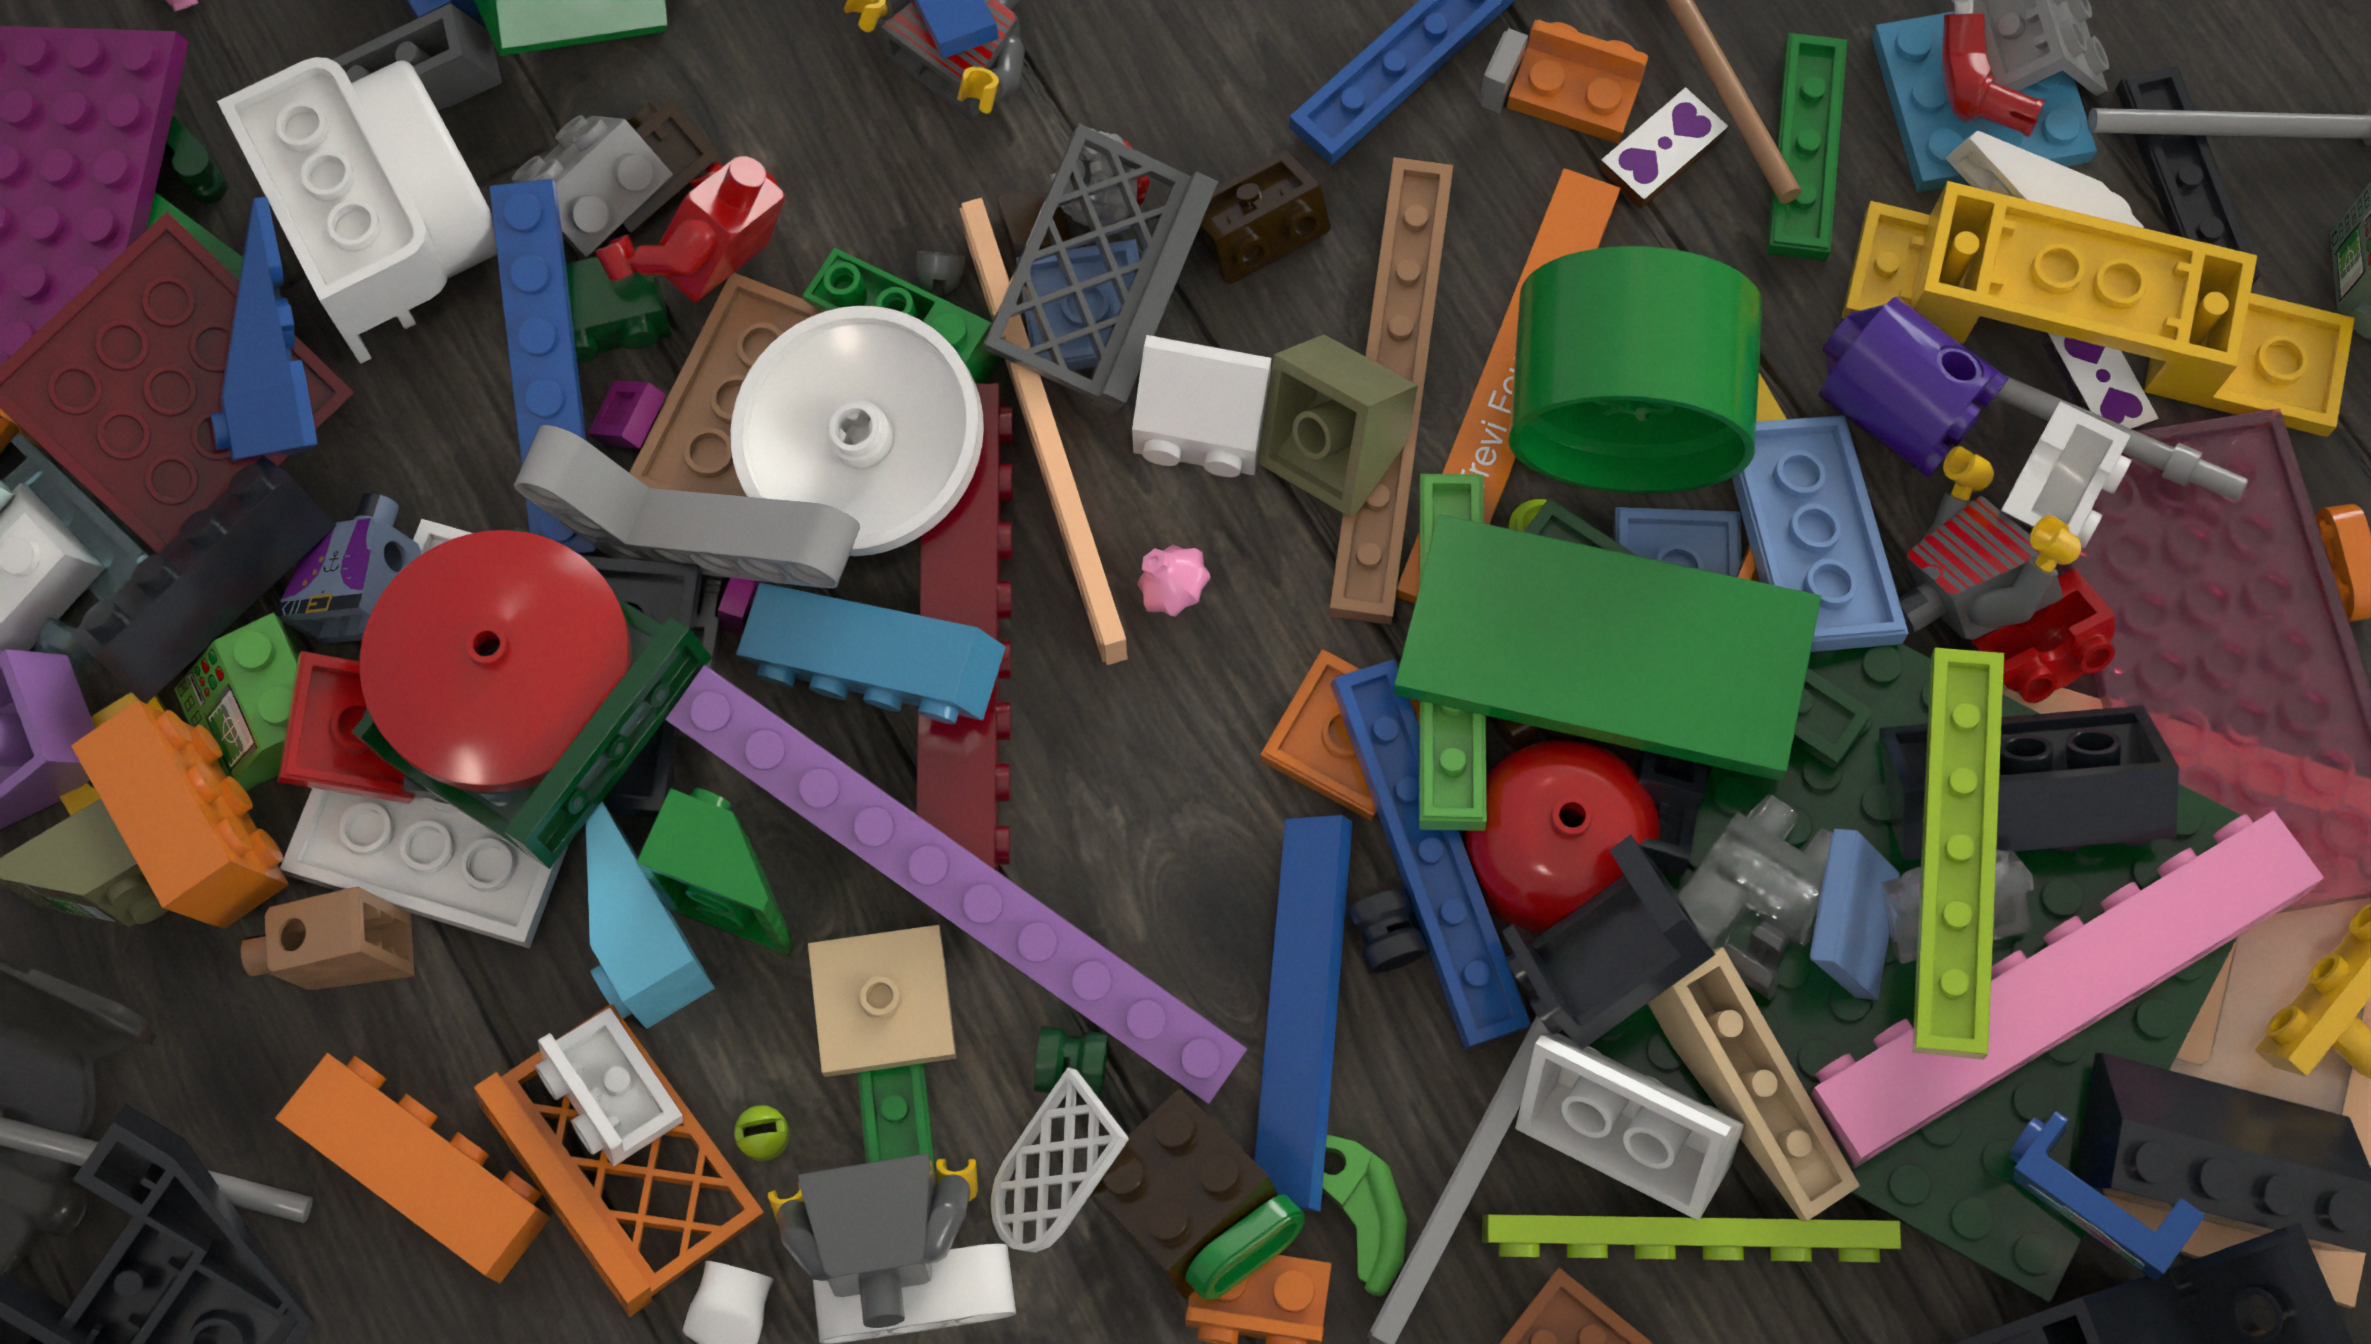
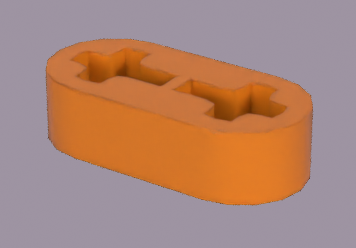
M2356 504L2323 507L2315 515L2314 538L2334 612L2339 620L2343 622L2371 619V534L2364 512Z

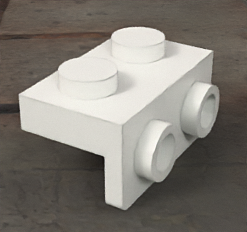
M611 1008L606 1009L556 1041L550 1033L538 1040L543 1060L535 1065L539 1077L555 1100L564 1095L568 1097L579 1116L571 1120L579 1138L592 1155L603 1150L613 1167L683 1122L681 1112Z

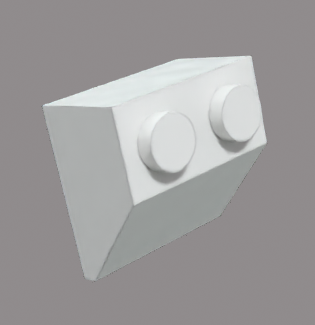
M1146 335L1132 427L1133 453L1142 454L1146 460L1163 466H1174L1179 462L1201 465L1208 472L1222 477H1236L1240 473L1255 475L1270 383L1271 358Z
M20 483L12 491L14 496L0 511V653L4 649L29 651L105 569L104 565L29 486Z

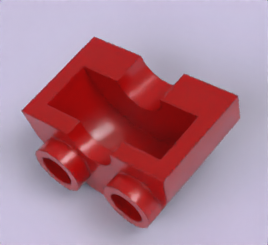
M2076 568L2057 577L2063 594L2062 599L2036 611L2032 618L2024 623L2003 626L1974 640H1970L1978 651L2004 653L2003 683L2007 689L2019 693L2022 699L2028 703H2038L2047 699L2055 690L2068 686L2085 673L2093 674L2103 670L2110 664L2115 655V648L2110 642L2115 633L2116 615Z

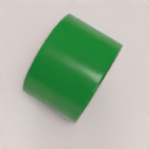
M1619 246L1590 249L1568 254L1542 265L1526 278L1520 290L1508 440L1513 454L1527 467L1551 479L1582 488L1614 493L1663 494L1690 491L1712 486L1738 475L1750 465L1755 454L1762 323V298L1759 290L1741 272L1720 261L1691 252L1660 247Z

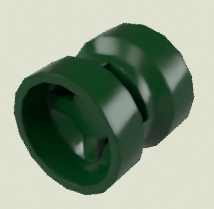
M1042 1026L1035 1064L1034 1091L1050 1094L1066 1069L1071 1068L1080 1073L1096 1096L1101 1099L1106 1073L1109 1034L1088 1031L1082 1037L1068 1036L1062 1028Z

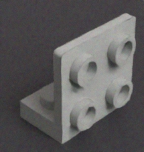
M2088 0L1973 1V12H1984L1987 58L1992 74L1996 76L1995 83L2015 91H2020L2063 70L2095 96L2108 91L2102 72L2109 69V62L2100 41L2095 36H2090L2086 20L2092 17V10Z

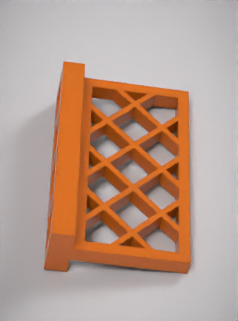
M609 1004L572 1030L606 1009L611 1008L681 1112L683 1122L664 1135L691 1139L699 1150L695 1174L656 1169L662 1136L652 1142L647 1167L620 1163L613 1167L603 1150L601 1151L600 1160L570 1156L563 1146L568 1121L573 1120L579 1114L576 1110L571 1109L572 1103L568 1097L564 1095L562 1108L534 1104L521 1087L522 1084L538 1074L535 1065L543 1061L540 1051L501 1077L495 1072L474 1086V1091L479 1107L630 1318L652 1302L653 1295L762 1219L764 1211L613 1005ZM544 1118L559 1120L556 1135ZM705 1161H707L718 1178L703 1176ZM581 1170L597 1172L594 1188ZM606 1174L645 1179L638 1214L608 1209L601 1199ZM653 1181L692 1186L686 1221L647 1215ZM700 1188L727 1191L742 1209V1212L722 1226L694 1222ZM619 1223L635 1225L633 1241H631ZM644 1227L683 1232L679 1256L654 1273L640 1253ZM692 1234L707 1236L689 1249Z

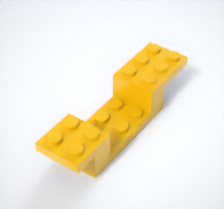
M1947 181L1931 215L1870 201L1865 211L1841 317L1845 319L1852 311L1857 312L1887 304L1894 296H1898L1962 344H1964L1978 318L1981 316L2150 358L2144 387L2145 393L2328 437L2337 427L2355 320L2354 317L2251 293L2257 255Z

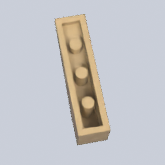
M1724 947L1713 949L1716 954L1651 1000L1648 1005L1672 1047L1717 1108L1725 1115L1744 1123L1740 1139L1801 1221H1808L1860 1185Z

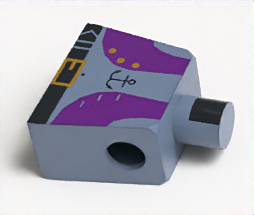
M374 493L363 494L354 520L334 522L336 526L300 559L275 615L286 624L320 644L362 640L367 621L383 591L408 564L422 553L418 543L393 527L399 505L383 495Z

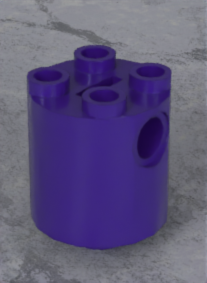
M1894 296L1887 304L1857 312L1852 311L1836 328L1822 348V352L1827 357L1828 378L1820 389L1818 396L1927 478H1930L1952 449L1945 444L1946 440L1957 447L1980 418L1978 414L1982 409L1975 404L1979 403L1986 408L2009 378L1901 298Z

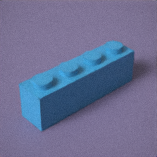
M759 583L736 655L759 667L756 674L757 678L774 685L793 688L795 679L810 682V690L831 698L846 700L848 691L864 694V702L881 709L900 712L902 704L906 703L919 706L918 713L924 717L946 724H955L958 715L983 721L1006 646L978 627Z

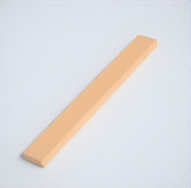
M981 197L961 203L962 208L959 209L966 242L993 322L1009 285V279ZM1020 314L1009 318L1001 339L1023 349H1028L1031 347ZM1005 359L1102 662H1106V665H1111L1127 660L1126 637L1039 374Z

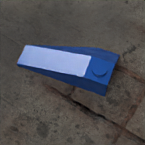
M267 197L254 198L250 207L220 396L221 412L210 413L217 451L228 449L231 463L259 460L263 455L267 458L308 453L318 444L302 360L292 361L290 349L295 348L294 320L287 298H281L279 285H283L284 282L283 270Z

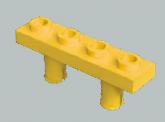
M2371 903L2364 906L2354 915L2349 924L2350 932L2334 952L2323 957L2313 966L2308 974L2307 980L2309 983L2293 1003L2279 1010L2269 1021L2266 1028L2267 1035L2256 1047L2255 1051L2272 1067L2308 1076L2327 1051L2332 1048L2361 1076L2371 1079V1029L2357 1017V1014L2371 998Z

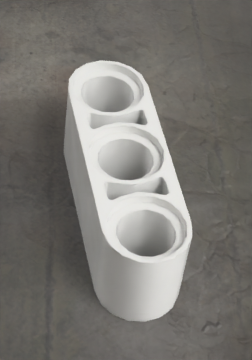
M985 1244L950 1249L944 1259L932 1264V1278L930 1282L902 1288L905 1319L903 1322L889 1327L870 1328L864 1326L860 1295L836 1297L828 1281L813 1279L819 1343L822 1344L852 1342L1002 1319L1016 1314L1008 1246L1006 1244Z

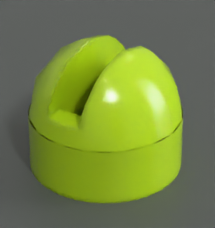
M756 1105L745 1110L739 1116L734 1128V1138L739 1149L750 1159L769 1161L778 1157L787 1147L790 1129L786 1119L777 1109L767 1105ZM776 1122L777 1132L744 1137V1130L747 1127Z

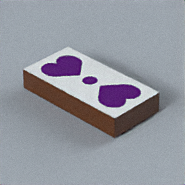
M1685 87L1601 160L1599 170L1617 187H1620V190L1642 209L1723 139L1728 125Z

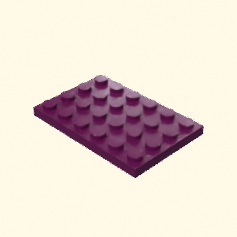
M0 26V366L146 231L189 44L176 31Z

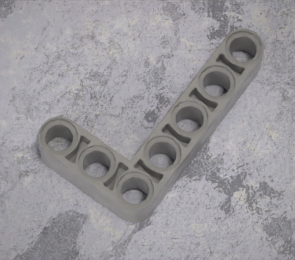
M542 425L538 428L514 483L515 489L520 494L611 558L699 565L703 575L819 588H835L838 586L860 530V523L855 518L825 504L649 488L583 438L567 430L549 425Z

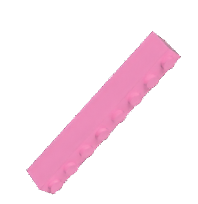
M2275 811L2270 812L2254 823L2247 814H2244L2225 825L2212 836L2217 842L2216 846L2199 856H2196L2191 848L2178 853L2156 869L2161 879L2143 890H2140L2135 882L2125 885L2100 903L2105 911L2103 914L2086 924H2083L2080 918L2075 916L2057 926L2043 937L2048 944V947L2028 959L2019 950L1992 966L1988 1055L1984 1060L1912 1053L1913 1027L1908 1019H1904L1873 1039L1874 1044L1878 1048L1874 1052L1857 1062L1848 1053L1817 1072L1815 1076L1821 1084L1813 1089L1810 1099L1827 1129L1855 1169L2304 897L2324 878Z

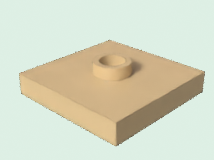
M940 925L808 943L821 1070L824 1077L957 1058Z

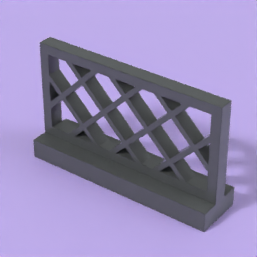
M1079 123L1075 128L982 349L1091 398L1090 405L1113 415L1128 400L1141 368L1146 335H1155L1218 181L1197 171L1192 176H1189ZM1083 145L1106 156L1114 175L1113 178L1087 187L1085 186L1076 164ZM1122 164L1135 170L1125 173ZM1149 176L1171 187L1162 207L1141 213L1129 182ZM1070 178L1075 191L1062 195ZM1118 186L1131 218L1102 228L1090 196ZM1079 200L1091 232L1062 242L1053 220V215L1057 207ZM1158 218L1150 235L1146 222ZM1135 227L1144 249L1142 257L1138 262L1118 268L1106 236ZM1047 233L1052 246L1039 250ZM1095 241L1108 273L1079 283L1066 251ZM1056 255L1068 287L1039 297L1029 271L1034 262ZM1135 273L1127 290L1122 277ZM1111 281L1121 307L1117 316L1095 324L1083 291ZM1023 288L1028 302L1015 306ZM1072 295L1085 328L1055 338L1043 306ZM1032 310L1045 342L1028 349H1023L1001 339L1009 318ZM1111 328L1104 345L1099 332ZM1087 336L1089 337L1098 359L1090 379L1068 370L1060 351V346ZM1049 351L1053 362L1038 356V354Z

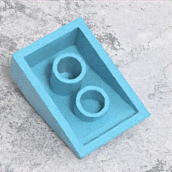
M602 801L586 821L590 946L601 964L590 970L606 1000L610 1005L613 1004L623 1019L633 1013L641 1024L648 1029L715 989L667 905L636 863L638 859L636 852L622 828Z

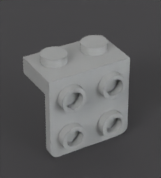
M579 115L568 122L557 133L555 139L559 144L544 159H541L540 156H535L528 160L512 176V181L520 183L546 179L554 180L557 184L562 236L579 256L587 257L655 193L673 173L626 119L603 116H590L585 119L583 115Z

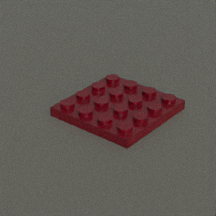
M165 212L0 366V409L156 554L180 533L182 525L192 514L206 509L228 489L231 479L238 471L258 461L231 463L228 449L217 451L210 413L221 412L220 396L239 280L168 212ZM294 335L295 348L290 349L292 361L302 360L316 430L354 392ZM289 455L268 459L279 466Z

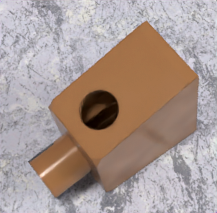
M358 886L273 906L265 914V934L246 937L242 941V964L250 976L270 973L272 976L306 990H319L415 976L411 913Z

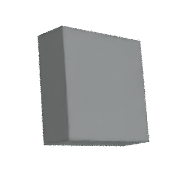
M1508 28L1507 32L1504 31L1484 73L1479 99L1481 107L1500 114L1521 65L1528 35Z

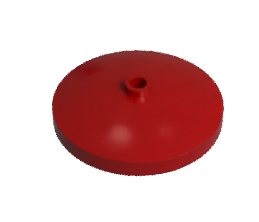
M508 530L483 531L451 539L433 547L408 564L390 582L375 604L366 624L360 650V680L366 706L377 728L395 751L411 766L441 783L456 788L484 792L511 791L541 783L632 666V643L625 615L614 592L596 568L569 547L537 534ZM499 645L498 650L493 655L482 656L486 650H492L494 646Z

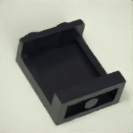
M1629 835L1609 850L1624 873L1618 880L1534 940H1528L1513 923L1502 931L1514 952L1506 958L1507 964L1526 990L1530 992L1532 989H1535L1538 994L1537 997L1530 1001L1533 1010L1553 1035L1563 1029L1581 1050L1716 955L1662 871L1632 835Z

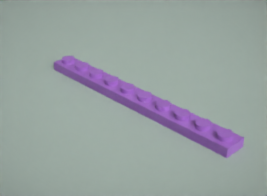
M703 666L667 716L666 720L1208 1104L1246 1052L1247 1048L708 666Z

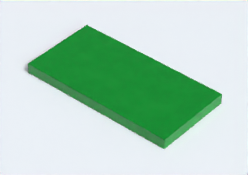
M1439 514L1394 685V695L1783 782L1788 768L1822 595Z

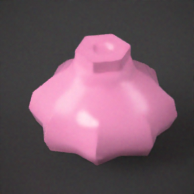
M1173 544L1164 551L1155 548L1143 557L1142 570L1144 572L1137 585L1143 593V603L1147 612H1164L1176 617L1184 608L1199 603L1201 591L1210 580V573L1204 566L1202 551L1196 548L1183 549Z

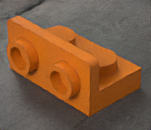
M1535 20L1530 31L1525 54L1508 97L1506 108L1620 144L1643 79L1648 55L1636 51L1631 45L1622 41H1605L1580 33L1574 27L1565 23H1548L1542 20Z
M1277 1255L1217 1299L1203 1300L1194 1291L1189 1296L1185 1327L1198 1329L1197 1340L1212 1344H1238L1239 1335L1266 1339L1265 1344H1321L1332 1263Z

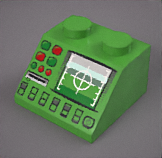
M274 612L214 640L174 689L189 724L193 727L200 724L213 735L223 753L217 761L226 776L233 777L245 791L279 774L297 660L302 651L296 637Z

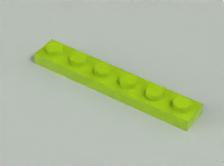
M1934 648L1931 655L1912 1053L1982 1060L1988 1055L2004 653Z
M1482 1215V1242L1499 1243L1500 1257H1540V1243L1567 1244V1258H1608V1244L1634 1245L1635 1259H1676V1245L1702 1246L1703 1260H1744V1247H1770L1771 1261H1812V1248H1838L1839 1262H1880V1249H1901L1900 1221L1811 1219L1801 1221L1800 1219L1700 1218L1698 1221L1694 1218Z

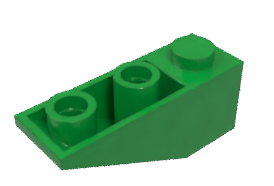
M835 247L802 296L805 302L821 313L842 307L876 306L900 311L921 320L935 329L956 350L970 371L975 384H985L1001 357L982 349L992 325L991 322Z

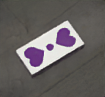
M2048 333L2042 340L2041 345L2074 405L2137 432L2152 427L2159 419L2120 350Z

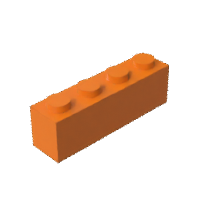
M327 1053L275 1119L483 1275L501 1283L551 1218L535 1206L542 1193L511 1170L501 1181L482 1166L490 1156L487 1152L459 1132L455 1134L450 1142L430 1128L438 1116L407 1093L397 1104L379 1090L387 1079L354 1055L349 1063L345 1065Z

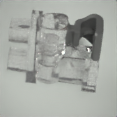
M1768 794L1747 817L1739 812L1736 813L1726 827L1727 831L1713 845L1701 866L1678 894V897L1711 948L1724 947L1744 984L1770 1000L1778 990V968L1786 954V947L1790 942H1799L1805 946L1814 934L1832 832L1820 828L1805 851H1799L1784 841L1797 823L1798 814L1790 806ZM1751 909L1759 916L1761 923L1752 932L1750 945L1743 950H1739L1731 944H1726Z

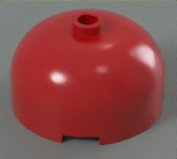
M1548 740L1518 749L1498 762L1487 773L1485 831L1464 830L1462 841L1486 906L1508 925L1513 923L1528 931L1543 934L1622 877L1624 873L1609 850L1629 835H1632L1638 844H1641L1647 838L1658 840L1660 836V820L1654 800L1639 783L1638 774L1622 759L1601 747L1586 742Z

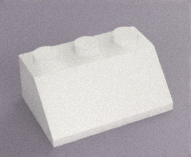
M1545 1034L1539 1037L1534 1046L1515 1129L1699 1221L1732 1164L1744 1123L1725 1115L1715 1107L1705 1105L1662 1084L1651 1076L1643 1075L1612 1060L1592 1047L1587 1046L1581 1050L1573 1040L1561 1034Z

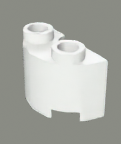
M2060 401L2000 512L2032 529L2044 516H2055L2069 526V532L2077 536L2081 547L2085 548L2102 517V514L2092 510L2095 500L2101 489L2112 494L2115 492L2132 461L2121 455L2131 435Z

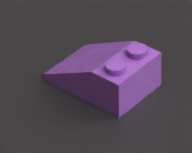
M4 649L0 653V829L62 801L59 796L82 787L90 780L71 745L94 730L95 726L68 655Z

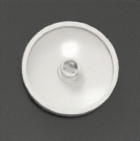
M851 306L825 311L794 325L774 340L758 357L744 379L736 398L730 430L731 452L737 477L747 497L819 503L837 508L849 514L860 523V530L849 556H863L901 547L931 530L947 516L963 496L973 478L982 449L984 427L982 405L976 384L956 350L942 335L921 320L900 311L876 306Z

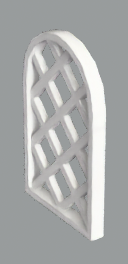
M1067 1068L1004 1159L994 1179L990 1200L992 1222L999 1238L1012 1249L1038 1252L1049 1248L1065 1232L1129 1140L1103 1103L1075 1069ZM1076 1090L1085 1100L1086 1105L1076 1106ZM1066 1095L1065 1108L1056 1109ZM1089 1114L1088 1138L1074 1140L1075 1116ZM1065 1117L1064 1141L1051 1143L1052 1119ZM1099 1120L1110 1135L1099 1136ZM1041 1132L1040 1144L1032 1145ZM1107 1145L1098 1158V1146ZM1088 1147L1087 1172L1073 1173L1074 1149ZM1063 1151L1062 1175L1049 1176L1050 1152ZM1040 1153L1039 1177L1026 1179L1027 1155ZM1016 1168L1015 1180L1009 1181ZM1082 1182L1072 1196V1183ZM1062 1184L1061 1209L1048 1210L1049 1186ZM1038 1187L1037 1211L1024 1213L1025 1188ZM1007 1190H1015L1014 1214L1006 1215ZM1047 1219H1056L1047 1230ZM1037 1221L1036 1240L1023 1244V1222ZM1009 1223H1013V1234L1008 1225Z

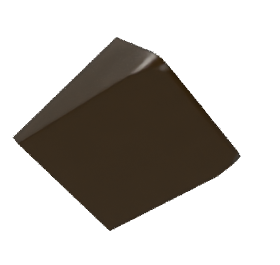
M1005 193L997 196L999 216L1016 265V257H1021L1048 193ZM1061 206L1057 207L1053 220L1061 240L1064 242L1072 238ZM1047 233L1039 250L1052 246Z

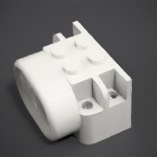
M314 57L303 60L217 101L319 301L360 364L371 359V356L359 334L396 316L404 329L415 325L416 322L410 309L439 294L447 283V278L449 279L497 255L493 214L422 81L409 62L397 61L351 83L347 74L337 62L328 58Z

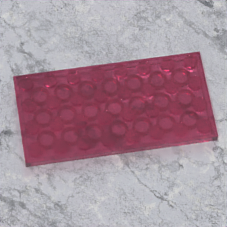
M2280 408L2137 431L2174 448L2178 443L2203 452L2202 460L2245 477L2249 481L2238 502H2235L2191 482L2187 487L2167 480L2162 477L2163 470L2121 453L2122 456L2132 460L2125 475L2113 494L2101 489L2092 510L2102 514L2094 533L2085 548L2081 547L2079 557L2070 564L2062 565L2064 574L2076 568L2116 615L2115 633L2110 642L2115 648V655L2106 668L2093 673L2102 707L2113 708L2144 705L2179 766V784L2241 815L2247 814L2254 822L2272 811L2276 812L2324 877L2307 895L2277 913L2371 898V691Z

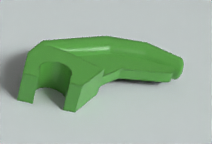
M1327 1135L1326 1152L1340 1155L1345 1163V1168L1336 1175H1329L1324 1172L1322 1192L1343 1209L1356 1227L1357 1276L1359 1280L1366 1283L1364 1286L1365 1291L1373 1296H1384L1404 1265L1408 1223L1390 1167L1356 1141Z

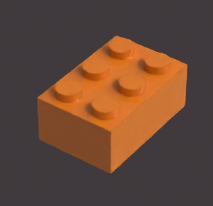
M136 700L71 745L162 908L226 929L289 885L278 866L283 861V855L279 847L268 833L262 829L257 830L247 812L253 807L250 797L233 777L226 776L217 761L223 755L222 750L213 735L202 725L198 724L193 727L183 722L171 710L162 712Z

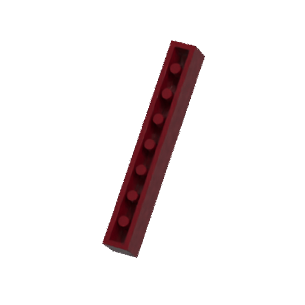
M999 383L976 384L982 405L984 432L979 462L973 478L956 506L943 520L921 536L920 616L978 627L1006 646L983 721L958 715L955 724H946L929 719L918 713L916 814L999 872V865H1010L1011 831L1010 826H999V802H1011V764L1000 763V740H1011L1012 710L1011 702H1000V679H1012L1011 641H1001V619H1012L1013 614L1012 581H1001V560L1013 559L1012 522H1002V501H1013V464L1002 463V443L1014 442L1013 406H1002Z

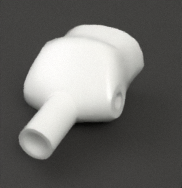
M705 1261L702 1281L690 1304L683 1333L697 1344H758L763 1326L765 1302L774 1279L742 1268Z

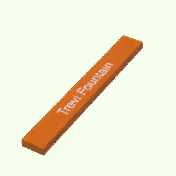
M1565 168L1562 171L1442 473L1483 475L1484 524H1491L1517 458L1510 449L1508 440L1521 287L1526 278L1542 265L1568 254L1599 248L1621 189L1620 187ZM1419 533L1396 589V598L1416 604L1419 592Z

